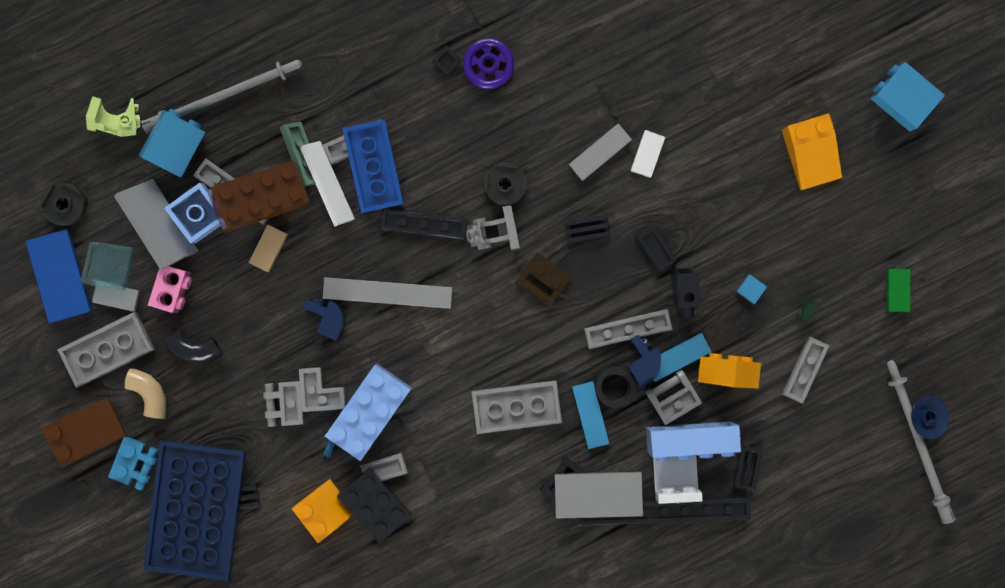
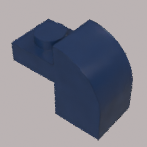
M313 298V301L306 300L303 308L323 316L317 333L336 341L339 340L346 324V316L342 307L332 300L329 301L327 307H325L326 302Z
M637 335L631 339V343L641 358L629 365L628 369L639 387L642 388L653 381L659 374L661 355L658 348L650 352L649 350L652 348L645 338L641 339Z

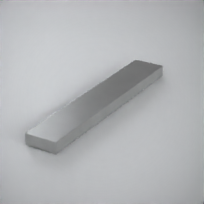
M324 277L323 299L451 309L453 287Z

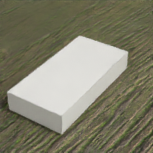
M645 130L630 171L651 178L665 137Z

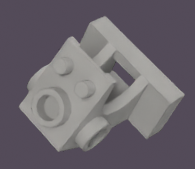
M511 205L503 207L504 218L488 222H486L485 218L472 220L473 224L467 226L468 230L466 232L467 240L471 243V247L478 246V250L491 248L490 244L509 240L511 250L520 248ZM497 225L500 237L487 239L485 227Z

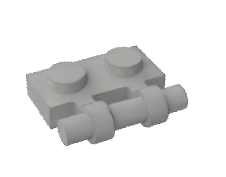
M300 381L278 383L279 391H274L273 383L265 384L263 397L266 399L267 411H265V418H267L268 427L276 426V418L281 417L282 426L304 424ZM274 398H280V410L278 411L275 410Z

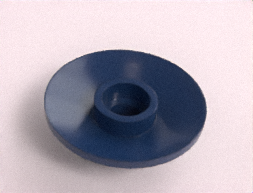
M934 396L919 398L914 403L911 411L913 427L920 436L927 439H935L943 435L948 426V412L943 402Z

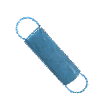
M329 439L323 454L327 459L328 457L331 458L335 443Z

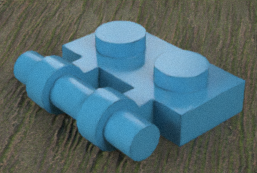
M127 436L124 437L108 477L127 485L131 484L132 479L135 478L137 482L134 488L143 490L145 483L149 481L151 467L157 461L158 449L150 447L147 454L143 452L146 446L145 443ZM140 460L144 462L141 472L136 470Z

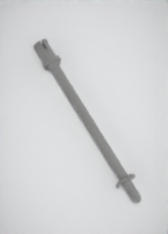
M295 60L281 66L278 61L276 62V68L174 111L184 116L280 76L283 80H286L285 74L300 68L302 62ZM159 111L158 115L141 121L146 133L152 131L162 111Z
M890 360L887 363V367L892 380L888 382V385L895 386L935 495L932 501L933 505L937 507L942 524L952 523L956 518L949 504L951 502L950 497L943 494L924 439L916 432L912 424V406L903 385L907 381V377H901L896 363Z

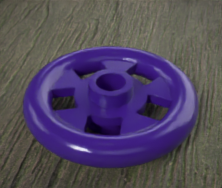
M484 38L474 42L467 49L463 60V68L467 78L474 85L483 89H494L505 84L511 77L514 70V58L506 44L497 39ZM493 47L501 51L498 57L490 53ZM479 49H482L485 54L478 59L474 54ZM491 61L493 63L492 67H486L485 62ZM499 62L506 63L504 71L498 70ZM478 64L481 71L478 74H475L472 66ZM495 74V80L487 81L485 75Z

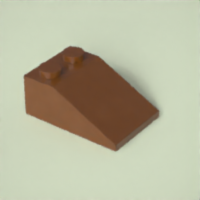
M109 397L41 428L60 467L71 464L127 436Z

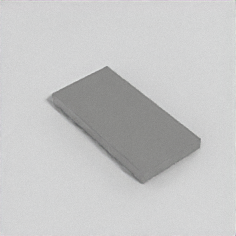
M153 179L116 193L115 199L160 270L198 252L196 246L188 241L164 209L169 203Z
M133 312L57 350L75 387L78 388L155 349L137 312Z
M556 380L472 391L477 434L562 423Z
M642 472L555 474L556 518L643 516Z

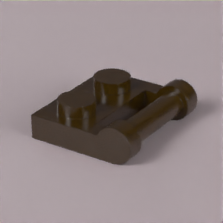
M537 252L515 284L519 287L523 286L545 302V306L550 308L571 279V276ZM529 273L553 290L552 294L548 295L526 279Z

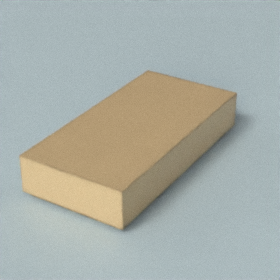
M267 224L249 263L266 272H270L288 234Z

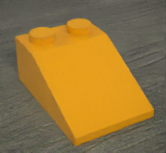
M829 113L789 125L782 129L800 191L842 178L836 134Z

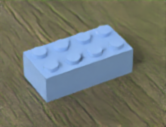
M375 364L325 437L361 461L412 388L379 364Z
M731 421L646 427L647 453L652 458H656V461H668L669 457L674 456L678 457L679 460L691 459V455H700V458H712L713 454L730 457L735 456V452H741L739 425Z

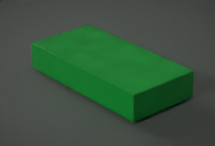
M887 269L886 312H910V269Z

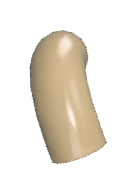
M129 369L125 379V389L135 391L142 396L144 400L143 415L151 418L165 419L166 396L161 385L151 375L136 369Z

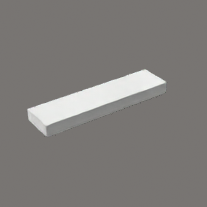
M318 141L300 147L334 227L354 220L321 142Z

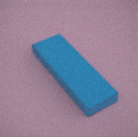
M700 333L661 353V369L654 382L700 359L701 356L711 353L712 351L703 334Z
M593 381L572 386L588 449L609 444Z

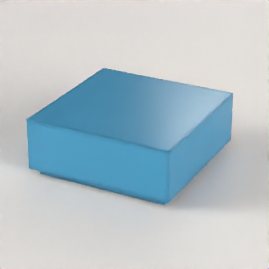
M748 274L736 292L752 304H755L767 286Z

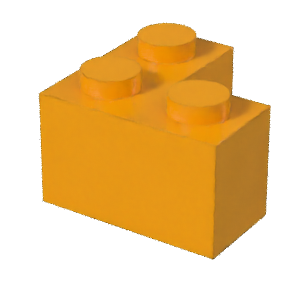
M710 353L709 357H700L698 382L759 389L761 363L753 362L752 357L728 355L727 359H722L723 354Z

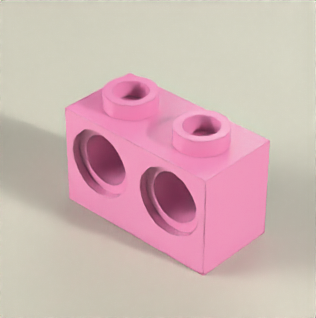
M172 266L161 270L159 268L148 306L171 313H179V310H182L185 304V290H188L191 285V272ZM176 273L179 281L174 285L171 282V276ZM167 294L172 296V303L170 305L165 303V296Z

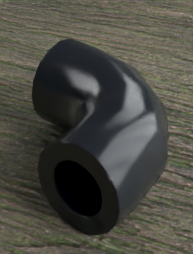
M179 330L163 341L177 358L189 363H206L223 355L220 345L212 336L202 342H194L189 340L182 330Z

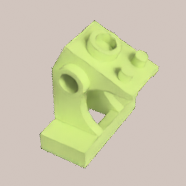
M92 96L86 115L87 129L94 132L98 129L121 137L136 135L137 128H140V117L135 115V113H139V106L134 104L133 98H131L129 106L124 113L112 115L103 108L101 99Z

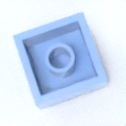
M198 183L164 208L191 244H196L221 226L208 195L209 189L203 183Z

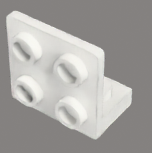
M691 455V459L679 460L675 456L669 457L668 461H656V458H653L655 500L659 504L702 501V492L698 489L696 455Z

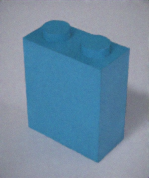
M906 62L899 66L895 64L888 71L887 75L889 77L886 81L879 82L873 89L875 94L870 99L908 131H912L920 126L945 95Z
M172 109L169 112L162 110L139 156L182 177L205 132L200 129L202 125L190 119L187 123L180 119L182 117L180 113Z

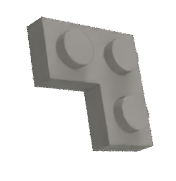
M322 367L299 369L302 412L336 410L346 407L344 387L323 388Z

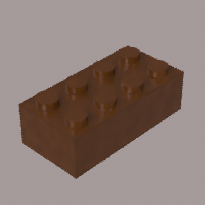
M294 161L212 186L208 191L223 233L304 207L309 202Z

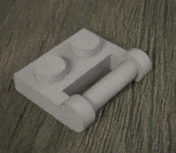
M682 370L676 372V376L651 390L650 388L645 391L664 425L702 404ZM677 384H683V389L661 402L656 398Z

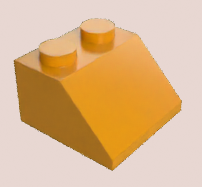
M331 479L327 480L292 508L317 543L326 538L353 515L337 498V494L340 491Z

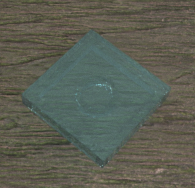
M90 241L80 282L86 285L125 290L134 249L132 247Z

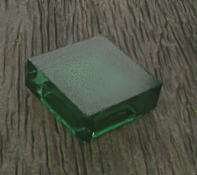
M807 299L796 317L803 321H808L819 306V302L815 299Z

